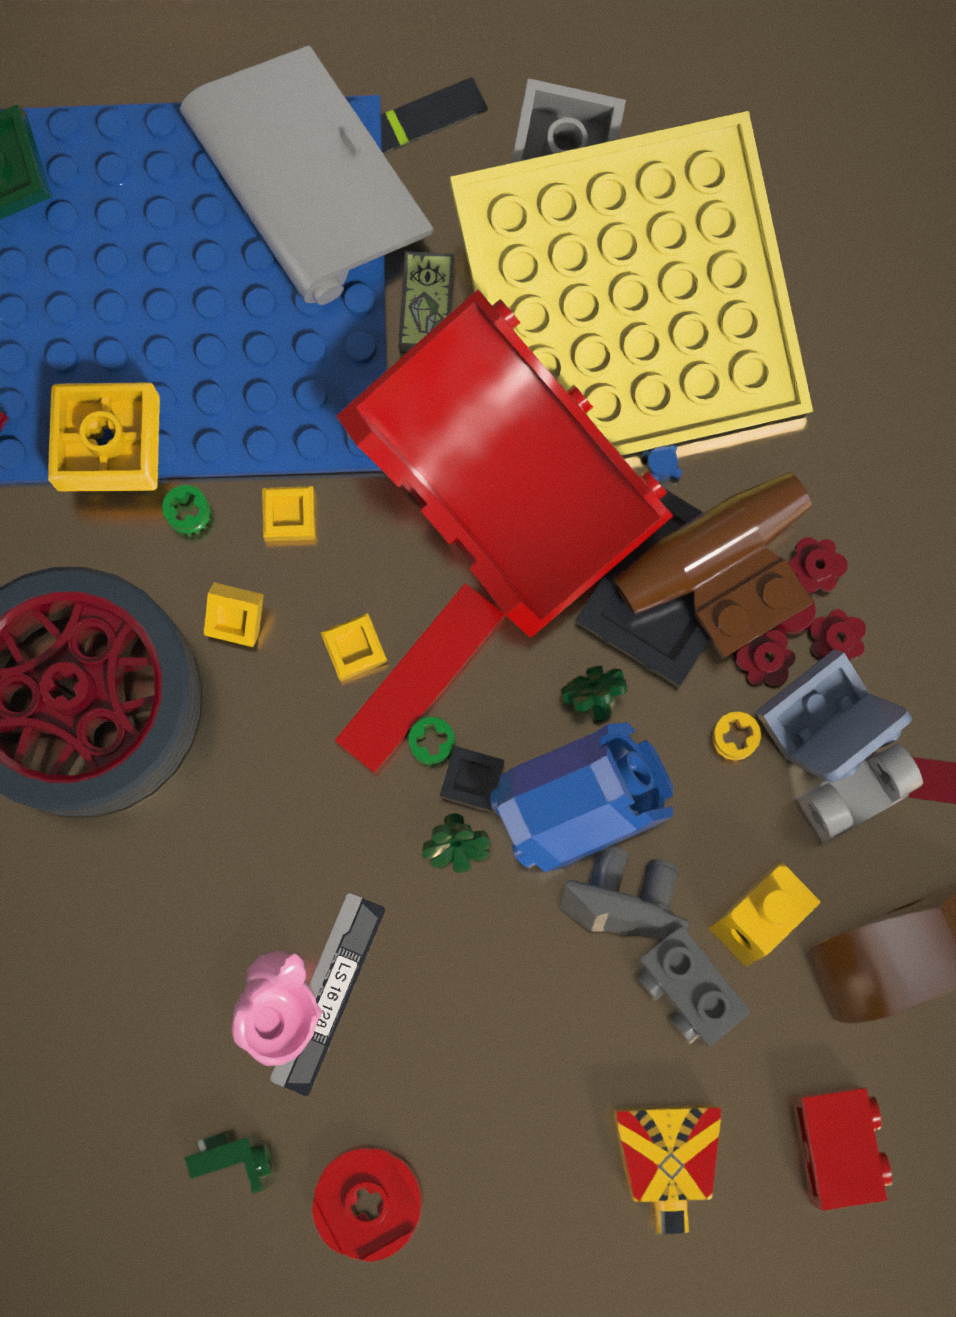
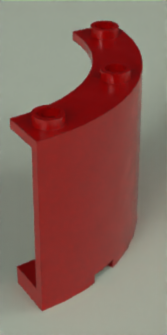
M477 289L336 417L354 443L398 487L403 485L421 505L419 510L450 545L454 543L470 561L472 566L469 569L485 587L505 616L532 638L672 518L673 515L660 501L667 492L648 470H645L639 476L586 415L594 407L574 384L565 390L513 330L521 322L501 298L492 305L480 290Z

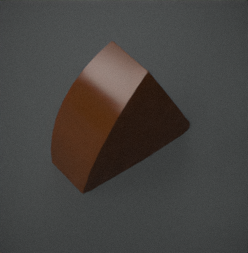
M956 883L834 935L814 946L806 953V957L834 1020L841 1023H861L883 1019L934 1000L956 989Z

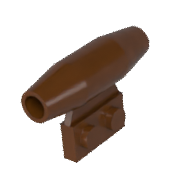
M792 472L731 495L661 538L613 580L614 584L634 615L693 592L695 616L721 658L724 659L813 604V601L787 560L765 548L812 507L811 499L801 481Z

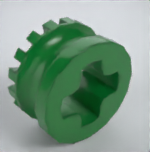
M176 486L164 497L162 504L163 515L171 528L178 533H185L187 535L197 534L210 521V504L203 492L195 486ZM192 498L194 500L193 504L199 513L196 517L187 515L183 521H180V515L175 509V505L178 503L186 504Z
M426 717L420 719L412 726L409 733V747L412 755L420 763L427 766H437L446 762L452 756L455 746V735L452 727L445 720L438 717ZM430 727L435 728L437 735H446L447 742L439 745V753L435 755H429L427 747L417 746V740L425 738V729Z

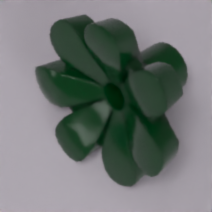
M452 813L444 817V825L441 824L432 829V839L424 842L422 847V857L430 859L431 866L444 868L449 862H452L453 870L456 873H464L471 869L470 858L476 861H483L489 857L488 848L491 846V842L486 831L473 832L471 825L464 824V817L461 814Z

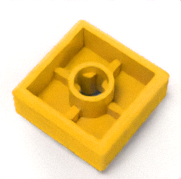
M150 382L54 384L51 387L48 480L57 491L155 490L157 488L160 396L154 385ZM110 429L114 434V438L108 440L106 445L100 446L95 439L102 438L104 430Z

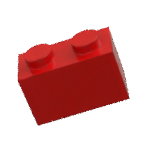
M860 1086L793 1095L812 1205L821 1211L888 1201L885 1186L892 1185V1173L887 1154L884 1151H878L875 1130L881 1129L882 1120L875 1096L868 1097L867 1088Z

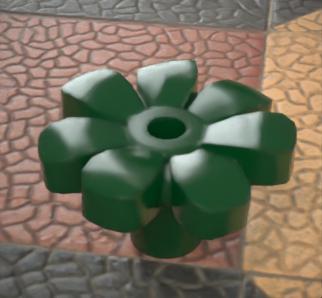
M602 665L592 666L586 670L587 678L577 675L567 682V685L563 686L560 691L564 703H573L576 711H588L590 709L593 720L603 721L610 718L613 714L610 703L614 700L613 697L626 694L628 688L622 669L614 668L604 672Z

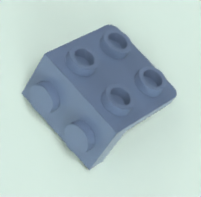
M836 649L755 711L786 760L827 782L843 780L853 775L865 758L878 748L885 747L897 740L902 733V729L912 721V717L905 707L869 693L845 653Z

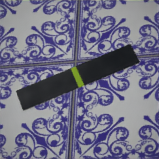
M467 78L381 114L382 153L487 110L488 106L474 78Z

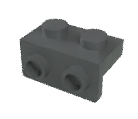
M683 927L676 929L657 946L650 948L635 960L642 969L635 975L655 1001L661 996L665 998L676 1012L669 1018L689 1044L697 1039L702 1046L710 1047L750 1013L746 1004Z

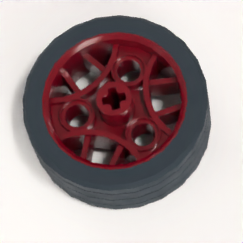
M51 567L21 575L1 586L0 794L13 802L60 816H97L124 809L154 792L176 770L189 749L200 716L201 683L194 655L179 628L144 590L118 575L89 567ZM71 617L63 632L52 622ZM44 626L57 640L44 653L30 661L21 643L34 631ZM95 634H107L108 646L104 653L97 657H87L85 645L88 639ZM139 637L149 652L150 657H129ZM13 655L18 666L5 668V665ZM125 672H154V695L126 702L124 693ZM30 687L33 693L30 706L25 711L14 712L11 707L13 694L18 689ZM150 711L148 721L142 731H140L132 719V715ZM105 722H114L117 727L115 741L106 748H97L93 737L96 728ZM22 732L15 753L5 736ZM41 733L58 736L67 741L48 774L38 772L30 767ZM81 755L90 771L77 775H68Z

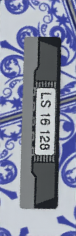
M352 893L346 895L308 986L315 995L316 1002L323 1013L320 1015L314 1029V1034L304 1050L296 1059L284 1065H276L270 1077L271 1082L304 1096L310 1094L385 913L383 906Z

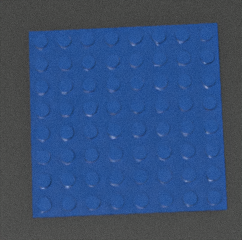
M380 95L344 96L382 151ZM182 102L22 108L27 113L52 197L0 220V412L10 418L0 433V484L50 482L48 480L51 387L54 384L150 382L154 385L160 396L158 479L382 471L348 437L347 431L336 416L387 371L384 255L349 270L347 278L342 285L344 289L335 300L324 305H319L317 302L306 303L181 114L180 107ZM110 429L104 430V436L95 440L100 446L106 445L108 440L114 438V434Z

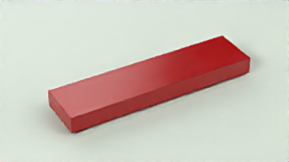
M464 583L334 740L335 743L376 775L409 735L412 726L424 717L505 618V614L468 584Z

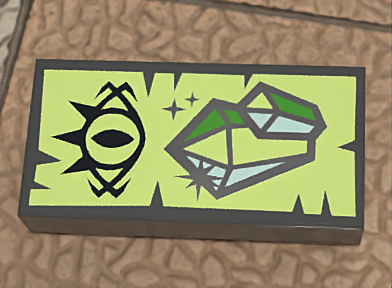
M405 251L398 341L399 351L408 352L451 313L454 254Z

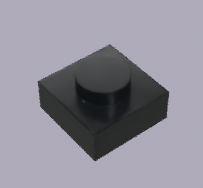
M454 746L440 798L490 812L492 808L490 802L491 791L498 787L505 760Z

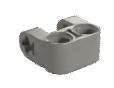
M895 744L883 752L880 750L864 759L859 769L850 777L835 782L825 781L796 799L821 842L825 844L908 797L910 792L922 786L923 780L910 754L900 744Z

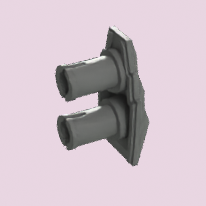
M609 846L595 853L596 858L588 884L567 880L559 906L560 910L591 932L610 931L625 936L648 935L665 939L680 927L688 930L690 924L687 919L674 915L670 910L680 869L668 861L649 860L638 899L637 896L619 892L629 855L626 851L615 846Z

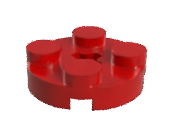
M379 1147L351 1149L336 1157L324 1169L315 1187L312 1215L316 1229L323 1241L332 1250L341 1255L344 1254L353 1259L369 1262L385 1259L402 1249L410 1240L420 1220L421 1188L410 1166L402 1158L392 1154L391 1151ZM366 1188L370 1194L376 1192L380 1194L383 1201L377 1205L379 1213L377 1217L370 1219L366 1212L358 1215L354 1212L352 1206L359 1200L356 1191Z

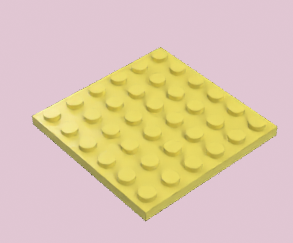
M749 111L450 177V186L474 292L479 289L492 305L501 298L521 322L513 330L565 390L569 389L573 384L580 390L594 407L586 415L622 456L813 412Z

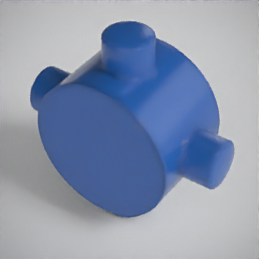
M670 444L657 447L652 451L644 450L642 457L647 460L646 469L656 480L665 481L672 476L678 479L683 473V470L677 467L678 456L676 451L678 448L675 445Z

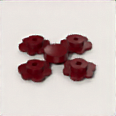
M811 537L799 540L795 546L796 556L788 562L808 594L816 592L818 589L824 592L832 591L837 585L836 578L841 577L847 571L848 564L846 558L840 553H835L836 545L830 539H823L819 543ZM816 561H819L821 563L820 569L816 567ZM813 601L812 605L776 626L779 630L768 631L765 635H761L748 643L747 646L740 648L736 653V663L742 670L748 671L747 678L750 683L759 685L765 681L770 686H780L788 679L789 671L787 667L792 666L796 660L795 653L787 649L788 639L784 633L799 634L809 628L810 635L816 640L811 647L816 657H825L836 649L844 652L849 661H851V657H859L864 653L865 646L861 639L866 633L865 623L859 617L851 616L847 618L846 613L841 609L832 610L828 617L822 616L814 619L816 607ZM838 633L842 636L841 642L836 638ZM766 653L771 656L770 662H767L764 658Z

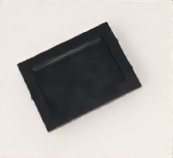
M665 489L667 494L660 501L673 517L604 575L575 622L601 638L604 643L611 644L638 661L647 670L657 673L672 684L680 687L710 640L695 616L693 592L634 615L622 599L613 581L661 538L704 513Z

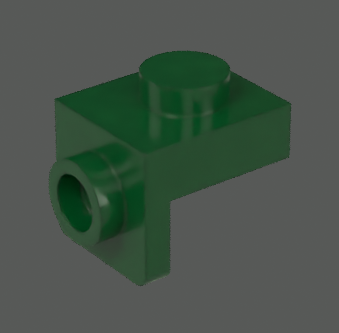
M228 1131L198 1140L196 1141L198 1152L184 1157L190 1179L243 1162L252 1194L267 1189L269 1187L267 1177L274 1175L269 1149L265 1142L257 1144L255 1133L230 1141Z

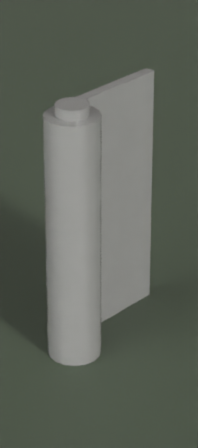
M310 45L206 83L193 90L183 100L180 107L181 114L306 303L317 302L319 305L330 303L342 293L344 289L342 285L347 278L349 270L432 235L434 228Z

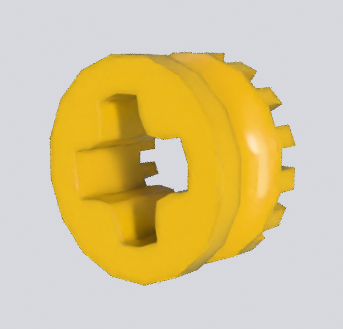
M737 711L722 716L714 726L711 736L713 747L720 756L722 755L727 760L737 761L745 759L756 750L761 740V730L757 721L752 716ZM729 723H736L738 729H748L750 736L743 741L744 749L738 750L734 742H724L723 736L730 730Z

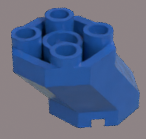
M628 722L607 724L588 736L517 765L500 775L499 787L491 791L490 802L495 812L502 818L513 841L512 849L514 855L523 866L530 868L537 865L544 872L565 868L586 856L657 826L673 817V806L665 808V800L673 796V784L656 749L647 740L637 744L629 736L636 732V730Z

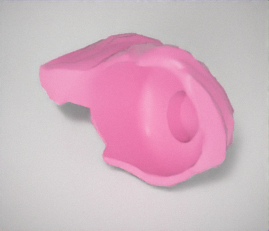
M285 950L268 951L266 954L258 956L246 969L247 976L245 980L247 984L234 1007L231 1023L234 1042L240 1048L248 1051L255 1061L265 1066L284 1065L296 1059L312 1038L318 1019L323 1013L316 1002V997L312 990L304 982L306 978L305 963L297 954L289 953Z

